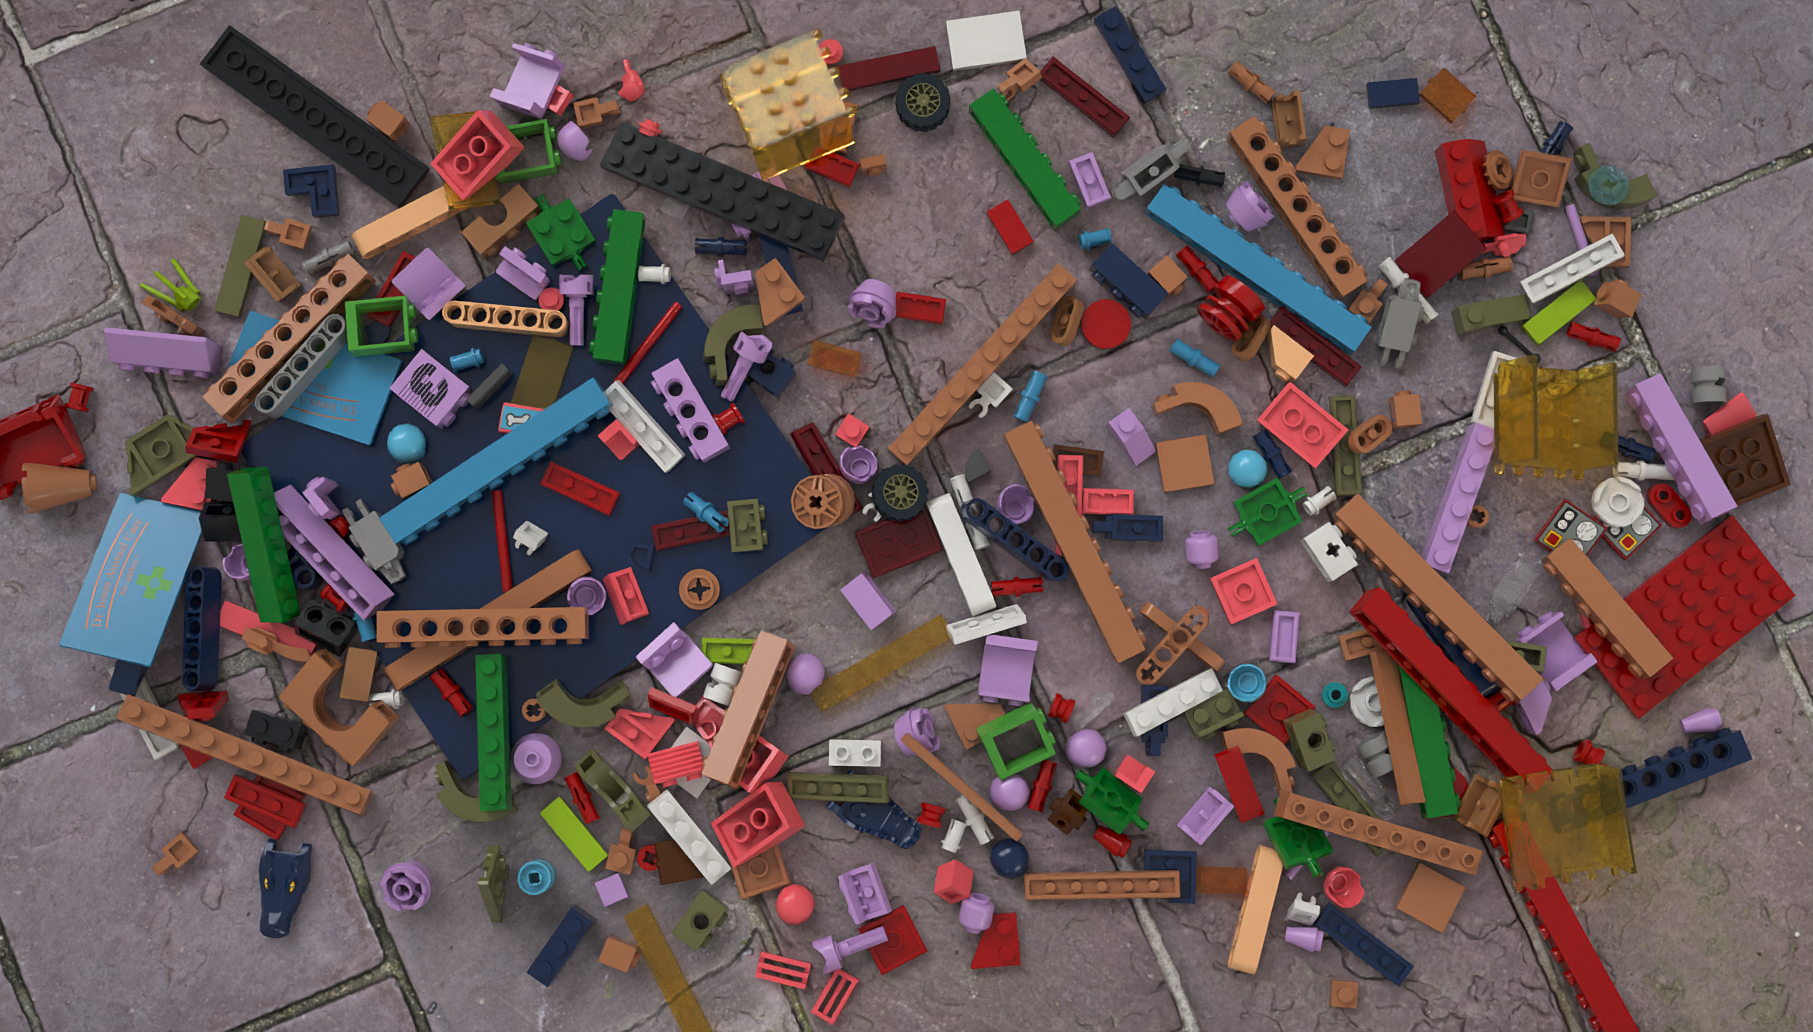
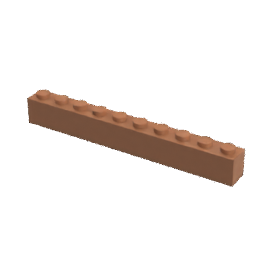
M1058 263L889 446L888 452L901 464L909 467L978 392V389L1002 366L1071 291L1077 279Z
M1031 420L1003 434L1115 662L1120 663L1146 650L1143 644L1147 641L1141 629H1135L1132 623L1135 617L1130 607H1124L1120 599L1124 597L1118 583L1113 585L1109 575L1113 574L1106 560L1101 561L1098 552L1101 551L1095 537L1090 539L1086 531L1090 528L1084 515H1078L1075 509L1078 506V502L1072 492H1067L1064 486L1067 480L1061 469L1056 470L1052 462L1056 458L1049 446L1045 448L1041 440L1044 434L1039 424L1034 425Z
M1359 494L1355 495L1335 514L1333 518L1335 521L1334 525L1339 528L1341 533L1344 535L1347 533L1354 540L1352 543L1361 553L1365 551L1372 558L1370 561L1379 571L1384 570L1390 576L1389 581L1397 589L1402 588L1408 594L1407 599L1416 608L1420 606L1427 613L1425 617L1432 625H1439L1445 632V638L1451 644H1457L1464 651V657L1470 663H1476L1482 669V675L1489 682H1495L1501 688V694L1508 701H1514L1516 704L1519 703L1544 680Z
M129 694L116 717L123 723L361 817H364L374 794L369 789L188 719Z

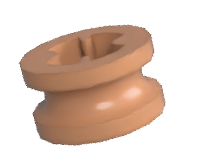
M1473 506L1472 511L1481 513L1482 518L1479 519L1481 522L1478 524L1477 521H1472L1469 516L1466 525L1473 529L1483 527L1489 520V513L1483 506Z
M537 699L527 700L522 706V714L528 721H541L547 713L539 704L541 708L538 709L541 711L540 715H529L528 712L531 710H528V707L539 704Z

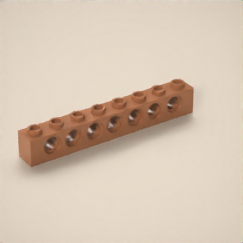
M1253 116L1230 131L1226 139L1330 291L1340 301L1368 281L1366 278L1367 273L1363 266L1359 263L1357 264L1352 258L1353 253L1346 243L1341 242L1337 236L1339 233L1334 224L1328 223L1323 216L1324 210L1318 202L1314 203L1309 195L1310 190L1303 181H1299L1295 175L1296 170L1290 161L1286 162L1281 155L1282 149L1275 140L1272 141L1267 134L1268 129L1263 121H1258ZM1253 141L1259 142L1262 150H1254L1250 143ZM1265 162H1272L1276 166V170H1267ZM1279 183H1287L1290 191H1282L1279 188ZM1298 202L1302 204L1304 212L1295 211L1293 203ZM1307 223H1314L1318 227V232H1310L1307 228ZM1321 244H1329L1332 248V253L1327 254L1323 252ZM1336 264L1344 265L1346 274L1338 273L1335 268Z
M349 254L339 259L327 275L322 276L308 293L300 297L298 303L290 311L285 312L281 316L280 321L272 329L267 330L262 335L260 341L247 349L243 357L235 365L230 366L217 383L212 384L208 388L203 399L221 417L233 423L255 402V398L325 318L332 314L342 316L346 312L345 302L357 301L376 280ZM346 280L345 285L339 287L340 283ZM325 298H328V301L324 305H321V302ZM310 315L309 320L303 323L304 318ZM292 333L291 338L285 341L286 336ZM274 351L273 355L267 359V355ZM255 369V373L249 377L250 371ZM237 387L236 392L230 395L232 389Z
M589 608L377 611V642L385 643V648H401V643H411V647H427V642H437V647H453L452 642H463V646H478V641H489V646H504V641H514V645H530V640H540V645H556V640L565 639L566 644H582V639H589ZM537 619L541 623V630L536 634H532L529 625L533 620ZM564 619L567 622V629L559 634L555 630V624L558 620ZM485 620L489 624V631L485 635H481L478 632V625L481 621ZM512 620L515 623V630L508 635L504 632L503 627L506 621ZM460 621L463 625V631L456 636L452 632V626L455 622ZM408 622L411 626V632L404 637L400 632V628L403 623ZM430 622H435L437 625V631L433 636H429L426 632V627Z
M1280 790L1274 812L1275 816L1475 876L1482 855V850L1282 790Z

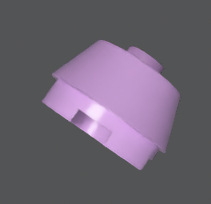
M1248 181L1241 186L1237 185L1226 202V206L1231 212L1228 216L1237 227L1241 225L1247 232L1269 225L1268 222L1275 216L1262 196L1252 190L1254 187Z
M875 279L864 280L850 294L848 312L854 319L858 315L862 319L867 320V326L884 328L886 323L896 316V293L891 286Z
M912 707L894 723L896 743L906 756H918L900 740L906 733H909L931 753L940 748V736L935 737L932 724H935V720L927 708L922 709L921 707L916 709Z
M531 733L520 738L514 745L510 757L511 766L516 776L529 784H542L552 779L557 774L562 759L558 744L551 737L542 733Z
M406 860L390 866L384 872L380 883L385 894L384 901L397 911H402V909L416 910L422 907L429 900L431 894L432 876L429 869L423 863L416 860Z

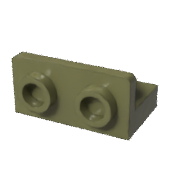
M758 498L727 501L732 553L764 551L763 545H768L767 530H762L761 520L765 519L764 504L759 505Z
M1228 688L1183 712L1195 738L1203 737L1204 740L1217 735L1216 730L1223 726L1229 729L1240 724L1239 718L1245 716L1243 711H1240Z

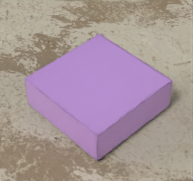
M620 872L595 883L604 907L629 897Z

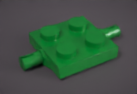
M539 195L540 199L536 197L535 201L542 212L537 217L526 222L527 227L552 267L572 259L578 272L583 271L582 267L586 269L588 266L580 254L587 247L596 243L595 238L570 198L558 205L550 206L544 195Z
M1277 477L1232 502L1239 514L1240 522L1228 527L1229 532L1238 528V530L1230 535L1234 537L1246 530L1258 547L1303 522L1296 510L1295 502L1308 496L1307 492L1297 496L1305 488L1302 486L1296 491L1289 493L1283 488Z
M1104 767L1093 778L1081 768L1077 771L1074 777L1086 786L1085 793L1079 803L1120 835L1131 822L1141 829L1142 832L1148 827L1150 823L1138 815L1139 805L1143 798Z
M1276 798L1273 801L1275 805L1277 804L1278 798ZM1278 816L1265 820L1263 827L1285 870L1299 865H1307L1313 878L1323 875L1317 860L1333 852V848L1323 830Z

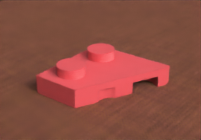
M195 457L164 494L161 502L202 510L204 502H214V499L205 498L206 468L217 467V463L221 462Z
M620 708L615 714L616 717L610 720L604 730L646 760L648 758L647 754L654 750L673 725L675 719Z

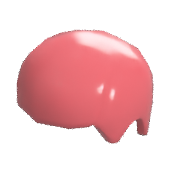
M1337 866L1328 872L1323 884L1326 897L1341 908H1352L1359 904L1365 894V890L1361 886L1360 875L1346 866Z
M793 884L781 890L777 897L775 908L778 917L785 924L797 926L809 920L814 911L815 901L812 892L805 886Z

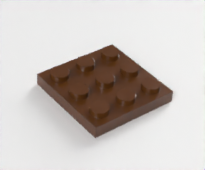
M1768 414L1759 415L1699 439L1737 506L1791 485Z

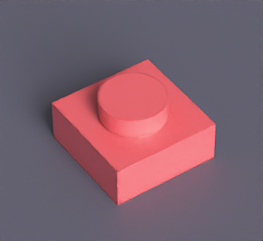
M557 85L547 109L561 116L574 95Z
M848 413L835 436L852 447H857L870 427Z

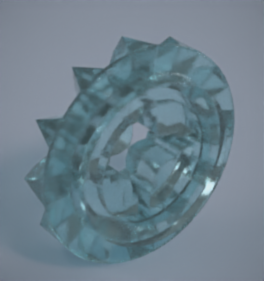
M1604 165L1591 174L1588 187L1590 194L1597 202L1604 205H1614L1625 199L1630 190V179H1627L1625 170H1620L1616 165ZM1608 178L1611 182H1618L1612 188V191L1609 187H1601V185L1608 181Z

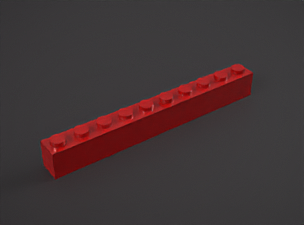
M1380 587L1367 590L1349 613L1521 794L1536 792L1553 771L1547 764L1546 759L1529 745V741L1524 736L1519 735L1512 727V723L1507 718L1502 717L1495 709V705L1490 700L1484 698L1478 691L1477 686L1467 680L1461 673L1460 668L1449 661L1443 654V650L1432 643L1426 636V632L1414 624L1409 618L1408 613L1397 606L1386 590Z
M1511 813L1496 821L1487 839L1491 846L1497 848L1502 857L1499 860L1503 868L1511 872L1514 878L1512 884L1519 894H1523L1527 901L1524 904L1530 916L1535 917L1538 921L1539 926L1537 929L1541 937L1545 941H1549L1552 947L1550 953L1553 959L1558 964L1561 963L1565 970L1562 973L1568 985L1570 987L1573 986L1578 995L1575 998L1579 1006L1583 1010H1587L1590 1016L1588 1022L1594 1032H1640L1520 814Z

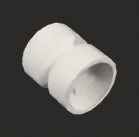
M715 663L710 675L713 681L707 683L703 697L730 706L733 689L739 684L742 672Z

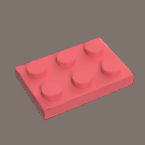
M1290 381L1257 419V422L1314 469L1318 467L1349 430Z

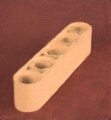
M446 184L358 229L351 237L362 258L369 259L466 210L472 205L470 197L462 200L449 184Z
M450 301L445 304L442 310L444 319L457 328L562 337L568 333L570 328L568 319L557 310L463 301ZM455 309H461V316L456 320H452L451 313ZM479 312H487V317L484 321L476 322V316ZM512 314L510 323L501 324L503 315ZM530 316H536L537 323L532 327H527L526 320ZM554 319H562L563 323L560 328L551 329V323Z
M1262 845L1257 847L1228 959V968L1252 975L1257 970L1283 864L1273 848Z

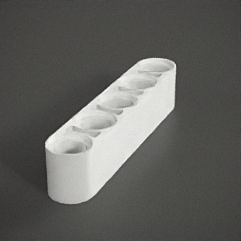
M947 493L927 501V509L972 616L974 617L995 608L996 603L950 494Z

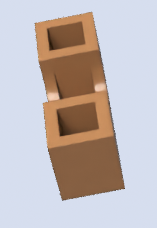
M519 183L499 199L507 209V217L503 223L492 226L479 216L461 231L484 259L497 255L504 243L516 239L520 235V230L526 226V222L537 217L542 212Z

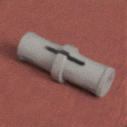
M346 240L331 249H323L322 253L304 260L302 264L308 275L311 276L313 273L328 266L330 268L334 267L335 263L347 254L350 256L355 255V250L350 241Z

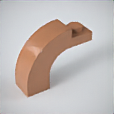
M1185 382L1176 384L1171 388L1172 397L1170 393L1156 398V403L1151 406L1154 416L1182 406L1198 408L1209 418L1216 436L1243 425L1240 414L1229 397L1219 389L1204 383Z
M1234 728L1220 732L1224 751L1239 746L1242 754L1255 753L1260 755L1271 767L1278 795L1280 790L1293 793L1292 788H1295L1294 779L1291 773L1287 774L1286 769L1294 768L1296 765L1291 753L1281 741L1267 732L1253 728Z

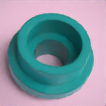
M1329 683L1322 690V699L1329 707L1338 708L1347 701L1348 692L1341 683ZM1334 690L1339 692L1337 700L1331 697V693Z

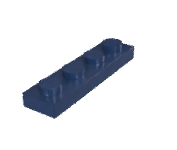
M1115 6L1095 17V25L1143 103L1146 104L1165 93L1166 87L1117 7Z
M1331 903L1326 905L1314 922L1316 926L1398 987H1400L1414 967Z

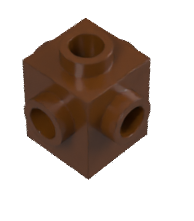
M1072 788L1063 798L1058 796L1049 807L1052 812L1047 820L1066 835L1074 828L1079 830L1087 820L1085 814L1088 811L1079 803L1082 796Z

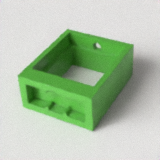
M547 119L506 126L516 138L544 133L549 165L508 172L507 166L496 175V179L500 184L559 173L558 165H562L559 150H555L554 141H557L555 126H551Z
M407 296L345 302L348 351L354 357L415 351L414 343H418L416 327L413 328V318H416V307ZM403 310L405 341L364 345L362 314Z
M1031 702L976 728L1000 780L1056 754L1053 748L1056 741L1051 731H1046L1043 723L1047 722L1041 708L1036 710ZM1033 719L1044 745L1004 763L993 737Z

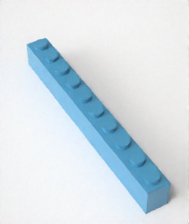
M1164 184L1147 207L1144 213L1146 216L1278 307H1285L1286 310L1297 316L1349 356L1356 351L1372 328L1367 324L1368 321L1363 316L1350 313L1346 310L1347 306L1336 299L1333 301L1326 296V292L1322 288L1308 284L1302 274L1297 271L1291 272L1284 267L1285 264L1276 257L1271 258L1263 253L1264 249L1254 242L1250 244L1243 239L1244 236L1241 232L1224 226L1222 224L1223 221L1218 216L1205 213L1199 203L1194 200L1188 201L1182 197V193L1174 186L1170 185L1168 187Z
M591 378L379 518L395 544L404 543L408 545L419 538L418 533L424 529L430 531L440 524L438 520L445 515L448 517L455 515L461 510L460 506L467 501L472 503L483 496L481 494L482 491L488 487L490 489L496 488L504 482L502 478L509 473L513 476L525 468L523 464L532 459L534 462L546 455L545 450L550 446H560L568 440L566 436L573 431L577 434L589 426L587 422L596 417L598 420L606 416L610 412L608 408L613 406V403L598 380Z

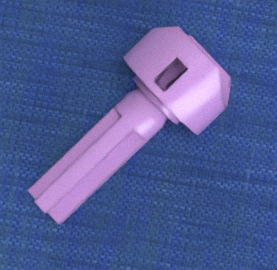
M560 275L559 294H566V297H570V345H584L583 297L594 295V276L580 275L575 278L573 275Z
M742 331L733 347L740 356L722 391L721 396L723 398L733 401L753 362H765L772 348V342L764 335L747 336Z
M881 926L839 943L834 940L832 935L820 938L812 943L813 948L817 949L826 960L823 968V974L825 975L843 968L842 956H848L886 942L888 938L884 927Z

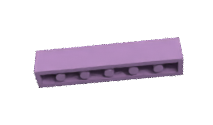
M1662 374L1655 375L1630 388L1626 392L1628 403L1638 414L1641 426L1650 435L1655 450L1660 453L1667 471L1675 479L1680 494L1687 500L1691 507L1692 515L1699 521L1700 525L1738 507Z
M1477 422L1467 428L1421 555L1439 575L1449 574L1500 433L1498 430Z
M291 485L274 492L283 536L363 620L373 616L377 611L383 610L394 596V593L321 516L317 517L308 507L309 503Z

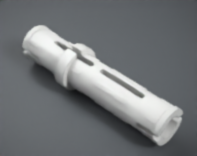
M1388 257L1378 266L1391 281V287L1393 289L1396 288L1398 291L1404 278L1409 277L1407 273L1401 271L1391 257ZM1419 293V301L1422 303L1421 307H1424L1422 320L1427 324L1438 313Z
M1615 461L1613 465L1617 467L1612 468L1613 477L1635 478L1637 481H1643L1644 479L1675 480L1664 464H1647L1644 461H1637L1636 463Z
M961 474L950 479L961 508L965 501L973 499L966 476ZM971 504L969 507V512L973 517L978 516L975 504ZM965 521L964 527L969 532L974 550L990 546L987 537Z

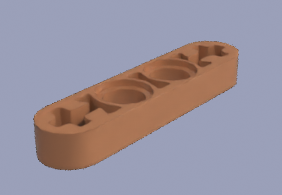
M1146 602L1139 611L1146 619L1166 634L1176 624L1174 620L1149 602ZM1179 630L1174 633L1176 641L1183 643L1188 640V636L1184 631ZM1197 638L1186 649L1217 673L1226 663Z
M1202 606L1191 607L1146 656L1136 670V677L1140 683L1152 685L1157 682L1205 629L1210 617L1206 608ZM1201 614V621L1203 623L1197 621L1191 629L1188 625L1191 623L1193 615ZM1179 630L1184 631L1188 636V640L1180 643L1174 639V633ZM1163 648L1169 650L1172 655L1171 659L1167 661L1161 660L1157 654L1158 650ZM1155 663L1157 666L1152 673L1153 676H1144V671L1148 670Z

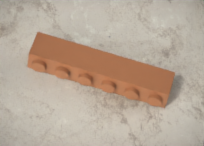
M1571 538L1561 543L1541 559L1546 573L1559 581L1563 593L1576 601L1580 613L1593 621L1596 632L1610 641L1613 652L1627 661L1629 664L1628 669L1635 677H1640L1642 680L1650 678L1673 659L1670 653Z
M760 631L759 636L754 639L752 653L749 660L743 665L740 682L733 689L730 706L723 713V723L719 732L713 737V747L709 756L703 761V771L701 773L703 776L734 789L738 788L796 647L789 640L764 631Z

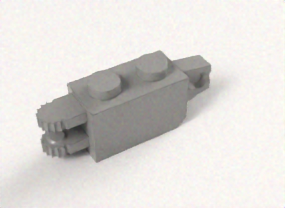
M1180 139L1173 145L1170 142L1164 145L1159 144L1120 173L1122 179L1117 181L1110 189L1111 196L1119 200H1124L1132 194L1142 196L1180 167L1181 159L1179 157L1190 149L1185 140Z
M1404 278L1398 294H1393L1386 300L1376 343L1382 347L1379 365L1385 366L1389 359L1390 349H1395L1398 351L1394 360V367L1401 369L1406 352H1409L1410 347L1416 343V324L1421 322L1424 313V307H1421L1422 303L1419 301L1421 282Z
M359 499L356 501L357 508L364 518L357 521L354 513L348 507L342 510L350 524L348 527L352 532L349 535L350 539L357 548H362L365 553L363 559L370 569L374 568L376 571L382 572L391 584H396L406 577L400 562L403 558L404 550L400 544H395L379 518L382 514L377 511L370 512L364 501Z

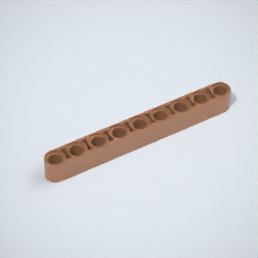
M577 549L480 609L536 608L570 587L576 579L589 575L592 569L581 551ZM484 620L479 623L478 632L481 635H485L489 631V624ZM512 620L506 621L505 624H504V627L507 626L508 624H510V623L513 622V621H512ZM459 621L452 626V632L456 636L462 633L463 625ZM427 642V647L415 648L388 665L384 670L396 690L400 691L473 646H463V642H452L453 647H437V642Z

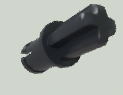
M1179 164L1180 167L1174 172V177L1195 181L1196 185L1203 183L1222 188L1225 180V172L1205 169L1203 165L1197 168Z

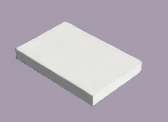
M1020 11L946 21L953 71L1021 62L1025 58L1027 59Z

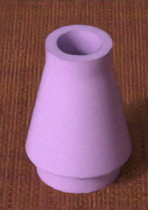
M1707 707L1687 718L1680 719L1684 734L1716 732L1717 729L1722 728V721L1717 708L1710 709Z
M1287 926L1284 942H1289L1312 953L1314 951L1320 952L1324 931L1317 930L1318 927Z

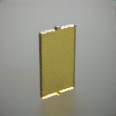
M533 334L511 404L546 409L555 403L574 347L557 342L555 338L550 340Z

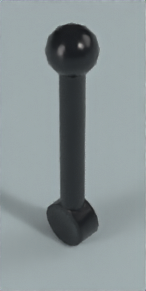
M1506 326L1499 327L1498 333L1505 335L1529 356L1532 364L1540 362L1541 357L1539 354H1533L1508 332Z

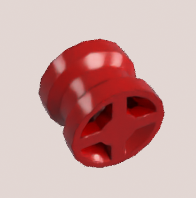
M1056 693L1047 716L1051 718L1058 717L1061 722L1067 723L1076 700H1067L1062 697V694Z
M1585 739L1576 748L1572 760L1583 763L1587 770L1593 771L1602 761L1605 750L1600 747H1594L1592 741Z
M921 802L922 812L917 817L916 822L941 828L942 822L940 820L941 816L945 814L946 808Z
M654 844L644 846L640 849L637 856L639 866L646 871L658 869L655 866L657 860Z

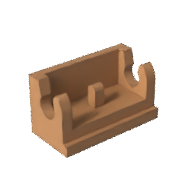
M1300 90L1293 91L1288 96H1283L1282 93H1279L1274 99H1271L1276 142L1281 148L1302 146L1307 138Z
M269 246L262 248L244 262L278 303L284 301L302 286Z
M355 647L348 648L339 698L368 702L378 651Z
M1475 773L1460 802V808H1457L1458 814H1454L1452 819L1466 828L1488 837L1511 791Z

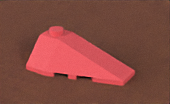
M702 695L695 705L697 706L699 717L695 727L712 749V740L714 735L720 730L725 710ZM759 735L739 785L749 793L754 792L775 777L789 756Z

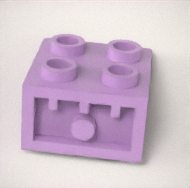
M425 248L392 279V283L415 304V307L428 320L466 286L429 248Z
M674 622L636 656L639 662L654 674L670 695L677 698L713 667L710 660L685 631Z

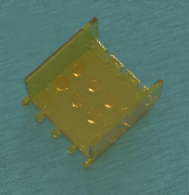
M820 29L727 65L728 70L719 75L729 105L732 104L734 111L737 112L736 115L743 131L747 132L745 136L751 150L754 151L752 153L762 180L855 143L849 118L855 116L858 110L856 106L845 108L842 99L850 93L847 88L837 90L833 78L838 77L840 71L837 67L828 70L823 58L830 56L831 51L828 47L818 48L815 40L823 36Z
M1537 355L1500 362L1498 373L1494 374V471L1496 475H1503L1505 473V466H1513L1515 476H1522L1524 474V467L1534 468V475L1537 478L1544 477L1545 469H1555L1556 479H1564L1565 470H1571L1575 480H1582L1584 478V470L1618 465L1617 363L1579 369L1578 373L1577 370L1538 368Z
M1595 763L1576 766L1577 776H1575L1573 767L1551 770L1552 780L1549 779L1547 771L1530 773L1525 775L1526 784H1524L1522 775L1500 779L1501 788L1498 789L1516 892L1523 890L1522 885L1532 890H1537L1538 887L1544 888L1546 877L1562 875L1564 884L1571 883V873L1587 871L1589 879L1593 880L1596 879L1595 869L1610 867L1612 876H1618L1619 869L1631 874L1637 873L1619 767L1604 763H1598L1597 766Z

